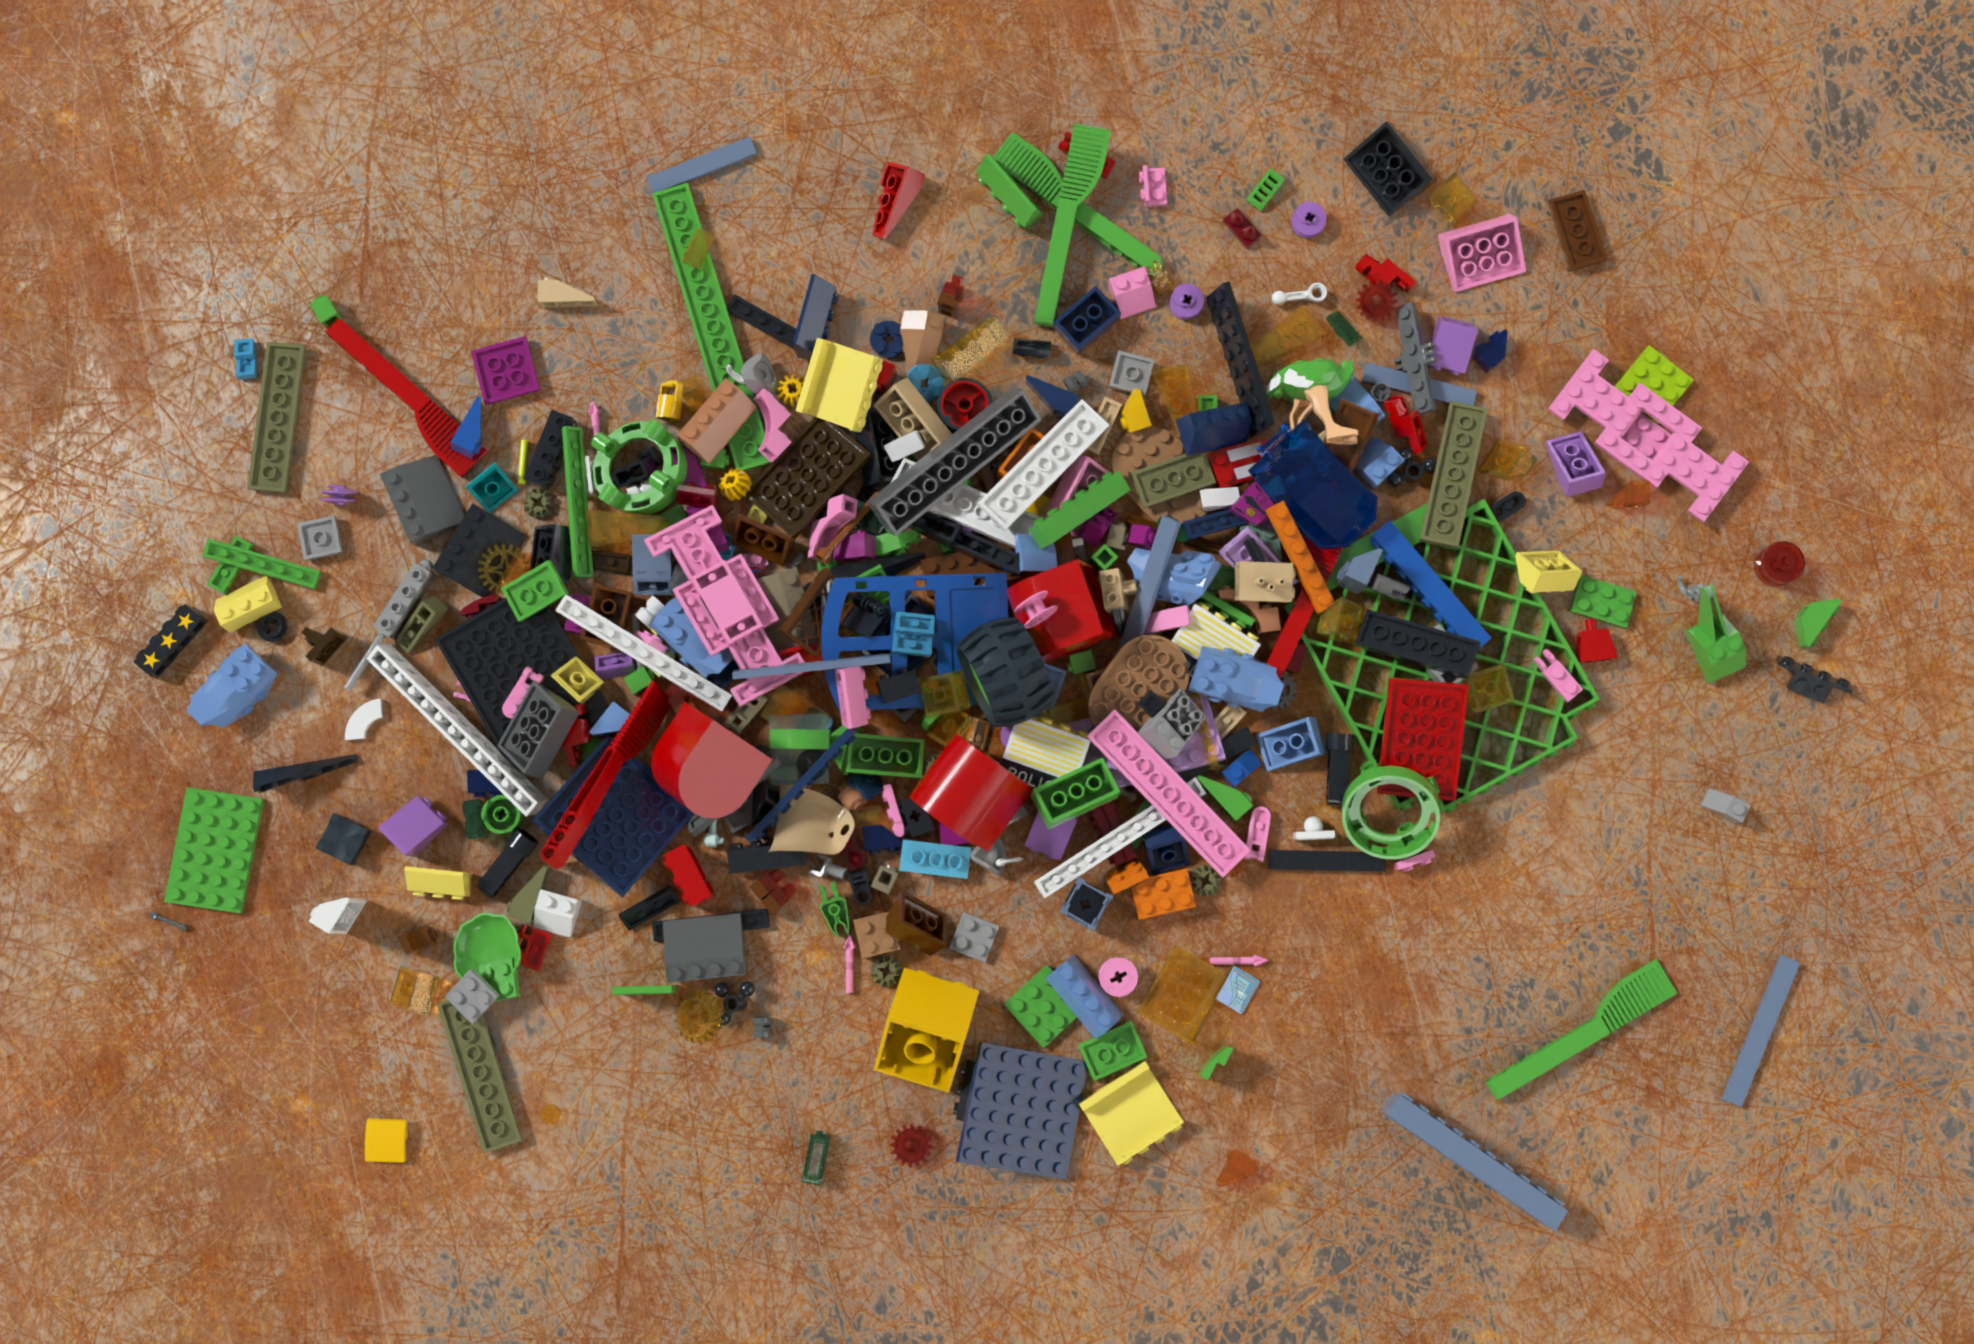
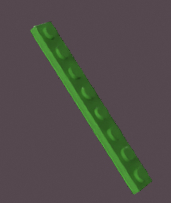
M565 426L562 427L573 578L589 579L593 578L583 433L582 427Z

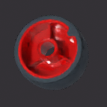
M957 378L946 384L941 390L937 399V415L953 434L993 403L988 389L979 381L971 378ZM966 402L970 407L966 410L961 409L960 405Z

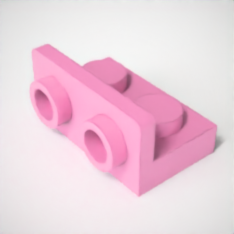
M1143 165L1142 172H1139V183H1143V190H1140V199L1144 201V207L1167 206L1165 168L1147 169V165Z

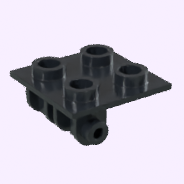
M854 593L851 596L854 606L840 625L869 639L891 607L863 593Z

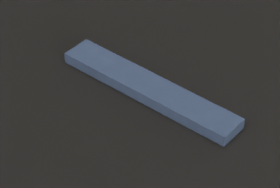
M747 137L646 178L652 192L655 193L694 181L757 156V152L751 138Z
M1366 363L1361 382L1372 385L1384 383L1391 390L1411 394L1408 374L1406 372ZM1430 379L1434 401L1450 404V401L1474 406L1477 390Z

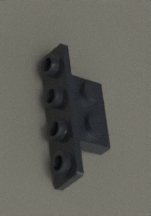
M1777 656L1776 658L1779 666L1794 671L1787 684V689L1822 703L1826 701L1833 687L1850 694L1853 691L1850 682L1844 678H1834L1826 671L1821 670L1819 672L1806 663L1801 665L1788 656Z

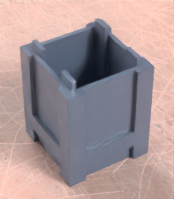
M1078 877L1059 913L1087 929L1095 931L1098 921L1113 896L1098 890L1086 883L1084 879ZM1089 900L1090 908L1082 910L1080 901Z

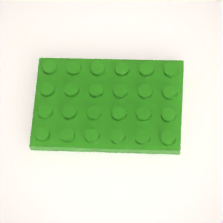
M186 788L164 902L243 914L264 799Z

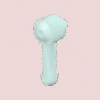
M717 820L709 825L708 833L704 837L706 847L716 848L719 844L724 843V838L719 837L716 833Z

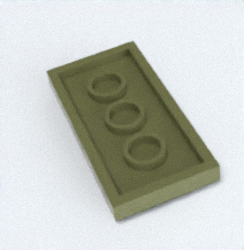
M1185 453L1131 472L1144 509L1216 484L1205 453L1188 457Z

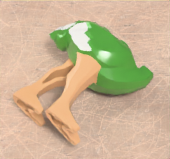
M1318 358L1314 361L1298 360L1279 370L1270 380L1266 387V396L1276 400L1283 398L1294 405L1289 418L1291 427L1287 453L1289 456L1319 454V450L1316 448L1319 447V441L1305 439L1299 435L1301 422L1312 410H1314V413L1325 425L1327 443L1349 445L1358 443V438L1356 437L1358 436V430L1342 427L1334 423L1328 403L1340 395L1349 384L1354 373L1353 361H1342L1340 366L1330 359L1325 360L1324 358Z

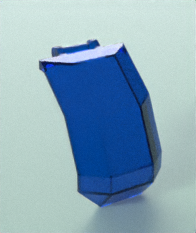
M1305 419L1293 430L1287 423H1284L1271 439L1257 448L1262 458L1248 472L1275 505L1282 501L1285 502L1297 528L1321 550L1349 547L1377 521L1378 497L1368 490L1332 454L1312 429L1310 423Z

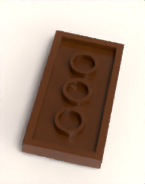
M1585 190L1549 199L1547 203L1569 270L1574 271L1606 262L1608 259Z

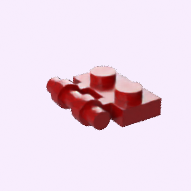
M521 924L519 931L517 930L520 949L524 939L528 940L525 951L521 950L522 960L520 965L540 971L553 934L533 928L530 935L527 934L529 926Z

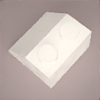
M540 889L534 911L533 927L571 938L582 900Z

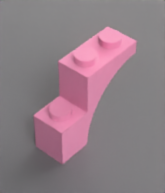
M763 388L753 398L762 411L766 426L765 437L758 451L772 463L791 443L787 435L778 429L791 414L784 405L774 398L772 393Z
M845 494L828 500L827 517L812 522L808 558L821 562L815 554L820 549L827 548L843 526L856 518L858 500Z

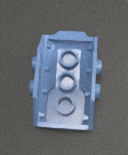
M1135 548L1127 563L1130 565L1134 579L1137 580V586L1139 587L1150 550ZM1186 550L1180 555L1171 554L1156 600L1189 606L1204 594L1222 564L1219 561H1215L1213 555Z
M676 597L665 605L651 623V628L668 643L666 647L673 654L678 652L682 656L680 660L687 667L692 665L705 678L709 674H719L734 659L729 649L710 657Z
M245 642L221 663L220 668L217 671H213L208 676V680L191 696L187 712L201 726L218 725L223 729L244 715L250 714L254 709L253 706L266 698L267 692L271 689L278 673Z
M1206 646L1201 647L1189 691L1209 696V700L1220 703V700L1228 702L1227 705L1238 708L1240 705L1263 712L1266 708L1278 705L1284 684L1277 676L1276 667L1254 659L1253 655L1243 653V655L1235 654L1236 650L1225 647L1222 650Z

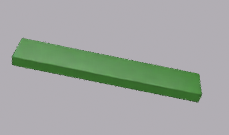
M207 539L202 555L204 558L315 590L322 573L319 570L212 539Z

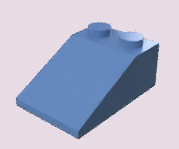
M1353 376L1343 392L1328 402L1333 417L1341 399L1380 413L1376 424L1385 417L1376 401Z
M1306 717L1256 734L1267 771L1327 754L1316 717Z

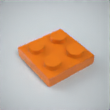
M1138 859L1129 860L1124 866L1118 869H1110L1107 874L1103 875L1113 894L1149 878L1147 871Z

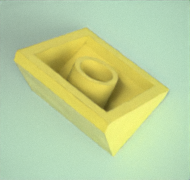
M577 656L551 675L552 678L582 704L604 683Z

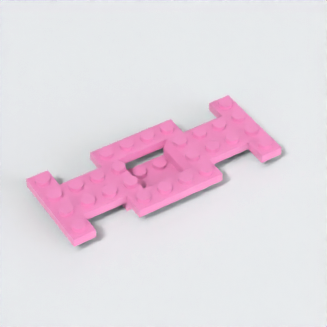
M1593 349L1547 410L1562 421L1573 407L1580 410L1604 428L1593 444L1655 489L1666 475H1669L1697 496L1687 512L1701 523L1705 522L1749 461L1734 450L1722 465L1691 443L1702 429L1701 426L1642 383L1636 386L1629 397L1598 375L1609 359ZM1643 410L1645 413L1650 415L1656 421H1658L1671 432H1673V434L1668 433L1662 427H1660L1651 419L1642 414L1641 411Z
M713 505L644 539V543L653 558L671 550L689 581L674 588L673 593L710 657L729 649L740 669L805 663L800 653L781 661L763 630L779 622V618L742 554L728 561L722 560L706 531L722 523ZM805 672L746 678L745 682L731 688L730 691L739 707H742Z

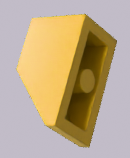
M1138 388L1132 390L1121 412L1122 418L1120 422L1123 430L1126 429L1129 433L1151 426L1141 391Z

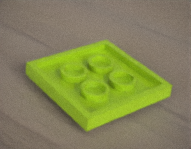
M1648 345L1614 387L1629 397L1636 386L1642 383L1673 406L1694 380ZM1643 410L1641 411L1644 415H1646L1648 418H1650L1653 422H1655L1656 424L1659 423V422L1656 421L1654 418H1652L1650 415H1648L1647 413H1645Z

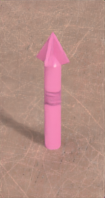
M591 401L588 413L591 415L595 436L601 432L598 416L601 412L595 403Z
M849 935L844 945L847 962L846 993H854L853 962L854 948L856 946L851 935Z
M1255 954L1253 957L1240 958L1210 957V965L1253 964L1256 967L1268 961Z

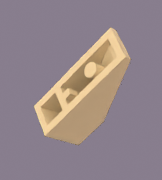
M548 277L544 278V280H538V303L542 308L598 306V302L593 296L554 278Z

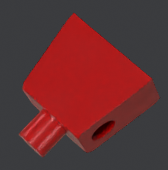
M1596 618L1584 620L1586 630L1576 634V658L1579 664L1616 659L1617 653L1608 628L1598 629Z

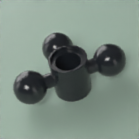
M1402 448L1398 453L1405 459L1403 463H1405L1406 468L1401 474L1392 472L1387 480L1392 487L1400 486L1403 480L1408 483H1414L1421 477L1424 471L1427 473L1435 472L1437 461L1433 458H1427L1423 465H1420L1417 462L1411 461L1413 453L1409 448ZM1414 469L1417 472V476H1411L1408 470Z
M720 982L715 986L714 992L716 996L725 998L723 1001L725 1010L719 1011L715 1017L719 1025H728L731 1021V1013L742 1012L746 1009V997L752 996L755 992V986L752 982H743L739 987L740 993L736 995L730 994V987L727 983ZM734 999L737 1001V1007H736V1008L734 1007V1004H733Z

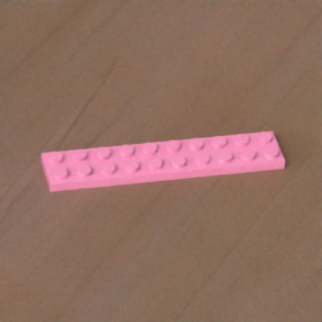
M1115 709L1086 736L1221 877H1224L1251 851Z

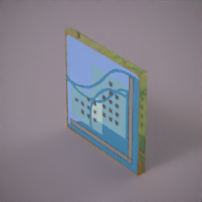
M1232 964L1213 999L1243 1015L1261 981Z

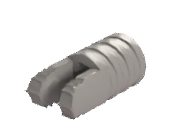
M1379 573L1376 575L1371 587L1372 590L1400 601L1405 599V594L1410 590L1409 586Z

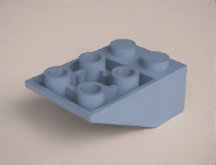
M632 534V567L635 595H672L671 572L672 563L674 562L673 552L669 550L653 558L644 543V539L654 534Z

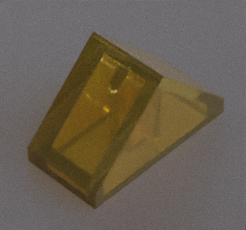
M695 375L681 381L683 383L682 396L692 417L706 401Z

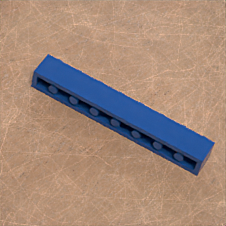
M1388 521L1369 538L1375 550L1379 548L1383 550V559L1388 565H1393L1400 579L1406 580L1410 591L1415 595L1418 594L1422 599L1421 603L1426 609L1430 608L1434 613L1435 620L1439 624L1443 623L1447 628L1446 632L1481 641L1480 647L1491 639L1490 635L1391 521Z

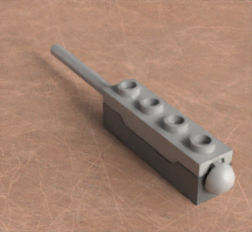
M422 560L420 562L422 567L414 562L374 624L373 628L379 632L344 688L349 691L352 690L369 663L367 657L378 644L383 642L386 636L396 640L436 575L428 571L429 569L433 571L434 566L430 560Z

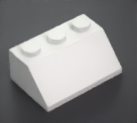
M346 897L319 904V906L314 907L309 922L328 934H347L367 900Z

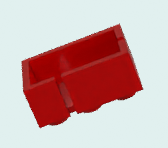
M683 844L664 854V865L668 871L671 870L675 876L672 878L677 888L680 887L684 894L681 896L686 905L698 907L717 897L709 881H704L707 877L690 845Z

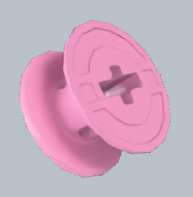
M1047 590L1027 598L1014 610L1016 614L1024 611L1028 614L1030 619L1024 625L1026 629L1045 621L1058 609V606L1046 608L1042 602L1048 594Z
M1115 957L1103 963L1099 970L1098 979L1100 986L1106 993L1121 997L1128 995L1134 990L1137 985L1138 974L1132 962L1125 958ZM1118 971L1120 974L1125 971L1126 975L1121 977V982L1118 983L1116 980L1111 983L1110 979L1115 977V972Z

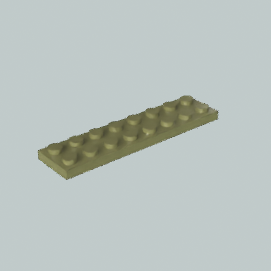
M267 342L247 486L249 490L287 493L306 354L305 345Z
M1450 401L1420 542L1458 549L1488 408Z
M448 1000L437 1003L483 1153L485 1154L522 1141L523 1138L484 1014L474 1024H471Z

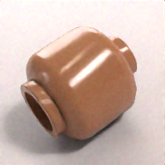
M847 782L839 788L838 799L847 810L857 811L866 803L862 793L856 788H851Z

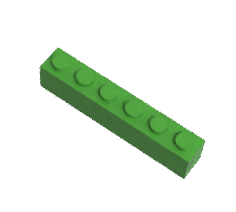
M1109 471L1101 476L1102 481L1098 482L1096 480L1089 484L1087 491L1082 489L1074 494L1075 499L1071 500L1069 498L1062 502L1060 509L1055 507L1047 512L1048 517L1045 519L1042 516L1033 522L1034 526L1028 530L1039 548L1042 549L1049 546L1129 492L1131 489L1120 471L1113 474Z

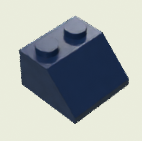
M1171 824L1148 831L1142 835L1144 849L1153 876L1190 865L1186 840Z

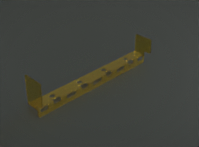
M1188 690L1190 699L1195 698L1196 706L1204 713L1199 693L1191 691L1190 694ZM1205 717L1198 729L1208 765L1211 766L1209 769L1216 771L1226 766L1218 764Z

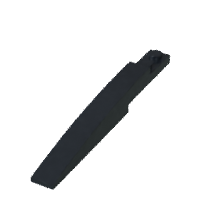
M863 485L855 499L858 500V503L864 505L875 492L880 491L872 487H864ZM930 512L924 513L907 527L988 566L990 564L1019 577H1022L1024 573L1020 571L1018 553L965 531L960 525Z

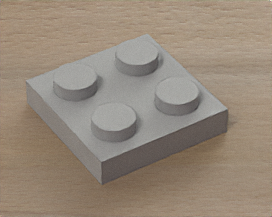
M1118 350L1109 388L1131 393L1134 388H1138L1142 396L1145 397L1155 359Z
M335 515L297 523L303 559L305 561L343 553L337 517Z
M963 912L949 949L986 962L999 926Z
M472 968L450 990L445 998L471 1024H474L498 999L500 994Z

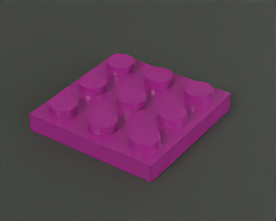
M526 336L471 351L486 406L541 391Z

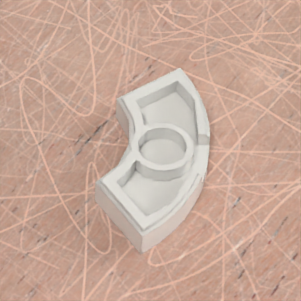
M381 698L363 704L353 713L346 726V741L366 739L367 730L370 725L376 720L384 718L383 700Z

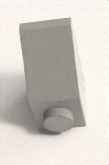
M1710 788L1700 804L1701 807L1734 824L1743 822L1751 806L1734 796Z

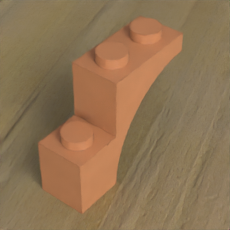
M1231 586L1220 587V590L1214 593L1215 597L1220 600L1237 604L1251 618L1255 619L1254 624L1257 634L1281 630L1278 607L1272 608L1271 605H1263L1259 609L1258 602L1234 601V589Z

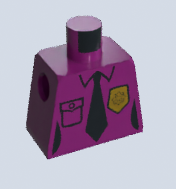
M1255 481L1228 511L1252 527L1258 526L1260 522L1268 528L1273 526L1265 510L1274 506V503Z

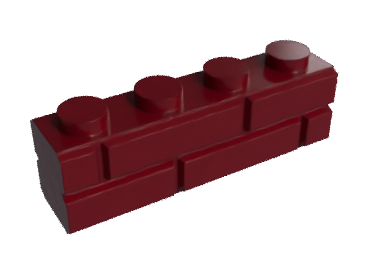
M1111 801L1089 811L1092 816L1089 819L1093 829H1098L1100 833L1098 840L1122 825ZM1129 843L1107 859L1110 865L1114 864L1117 867L1136 858L1137 855L1132 844Z

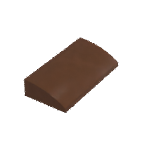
M1341 399L1333 421L1339 426L1357 429L1358 436L1356 437L1358 438V443L1352 445L1327 443L1325 436L1312 470L1343 484H1350L1380 413Z

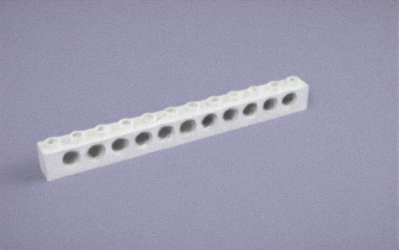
M390 643L378 644L367 657V660L526 817L537 814L549 799Z

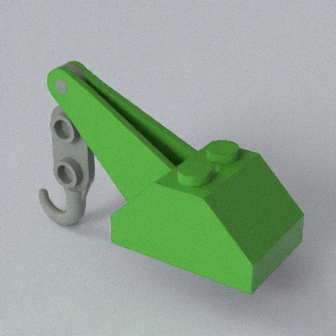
M1679 576L1677 578V585L1680 592L1690 601L1700 602L1698 624L1684 631L1706 682L1712 683L1745 668L1746 648L1739 632L1721 613L1714 587L1711 584L1706 586L1691 584L1686 589L1682 582L1683 577Z

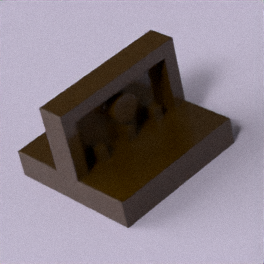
M305 627L301 632L306 636L304 640L311 646H314L305 657L309 661L321 666L331 658L348 638L344 633L332 627L323 636L308 627Z

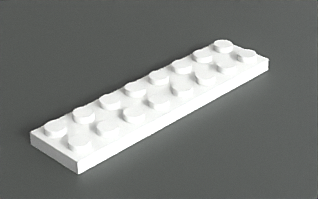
M1081 400L977 505L1006 531L1109 427V424L1084 400Z
M903 458L892 481L913 466L915 462ZM963 483L929 509V511L1015 549V534H1031L1028 529L1033 527V522L1040 518L1025 511L1004 531L977 505L986 493Z

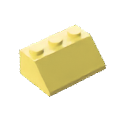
M1560 551L1517 552L1515 555L1520 583L1531 593L1572 591L1575 589L1583 572Z
M266 575L216 599L214 611L220 626L231 633L282 608L270 576Z
M405 866L407 890L413 891V895L425 896V892L433 893L432 897L444 898L445 894L452 895L451 899L463 900L464 896L470 897L472 873Z

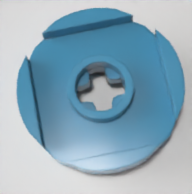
M918 364L913 366L906 374V377L926 402H930L940 394L944 380L936 367L930 364ZM927 378L928 385L921 388L920 380Z

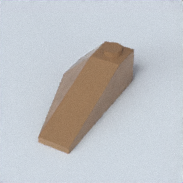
M903 311L900 334L903 339L902 348L906 359V374L913 366L918 364L934 366L943 332L945 315L930 311ZM927 378L920 380L921 388L928 385Z

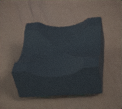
M333 813L323 836L315 848L348 865L354 866L371 830L339 814Z

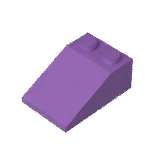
M1582 431L1546 441L1545 444L1558 483L1566 497L1603 486L1605 471Z

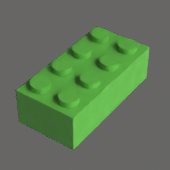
M856 733L854 735L856 739L849 746L845 745L843 747L841 773L912 779L922 778L925 739Z
M1102 757L1034 788L1031 798L1049 830L1117 799L1120 790Z

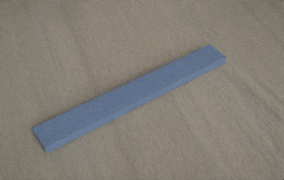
M1162 515L1117 652L1125 643L1133 638L1143 636L1181 525L1180 521L1169 516Z
M880 654L740 669L733 671L732 676L733 679L883 664L891 662V655Z
M1779 955L1721 1097L1722 1100L1742 1108L1800 965L1799 962L1784 955Z

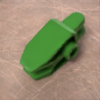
M916 530L902 531L897 536L890 533L876 536L875 557L886 558L894 555H905L910 550L909 546L918 544L922 538Z
M835 881L831 882V889L834 895L827 897L824 885L819 886L822 895L820 910L830 930L838 938L837 924L839 921V923L844 925L848 935L849 915L846 896L839 893Z

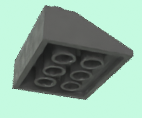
M436 455L396 466L380 474L409 542L415 546L458 527L465 515L442 463Z
M533 680L497 747L525 775L543 779L573 723L576 721L579 712L570 703Z
M741 912L663 921L667 983L746 974L747 961Z

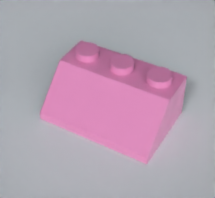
M861 666L836 668L835 677L842 726L852 729L868 724L871 714L865 702L868 699L867 689L863 688V680H865L864 669H861Z

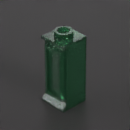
M816 1130V1133L810 1134L801 1180L803 1183L822 1185L831 1136H827V1132Z

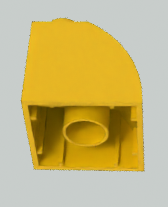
M904 968L887 1017L874 1071L949 1093L980 990L970 988L961 982H950L933 977L925 971H914Z

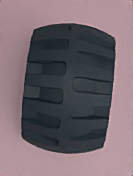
M1000 618L981 624L966 634L956 645L957 657L967 683L983 714L993 727L1013 726L1028 721L1041 713L1054 700L1053 686L1046 666L1033 639L1018 618Z

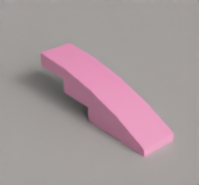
M1185 605L1151 613L1144 635H1155L1160 632L1191 625L1189 606Z

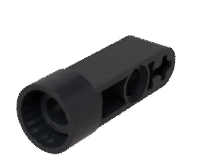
M1326 733V749H1328L1326 805L1342 806L1344 794L1348 788L1350 751H1353L1354 734Z
M517 828L510 836L506 847L476 885V888L490 899H493L500 892L526 857H530L539 845V842L531 834L521 828Z

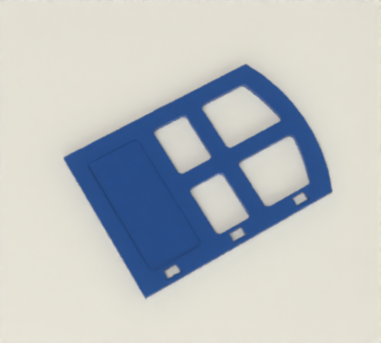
M1007 573L834 578L823 613L821 627L822 660L839 659L841 651L888 649L892 654V675L898 674L897 670L907 667V655L892 653L896 612H905V592L907 590H933L935 593L936 632L932 636V648L937 650L938 691L917 693L887 704H882L879 695H868V699L865 700L866 707H869L870 710L979 705L960 666L956 645L966 634L979 625L995 619L1008 618ZM985 578V585H974V579ZM914 580H926V587H915ZM855 582H867L866 589H856ZM887 591L889 593L890 635L870 636L869 639L866 637L838 636L842 607L848 592ZM835 669L824 670L832 697L840 711Z

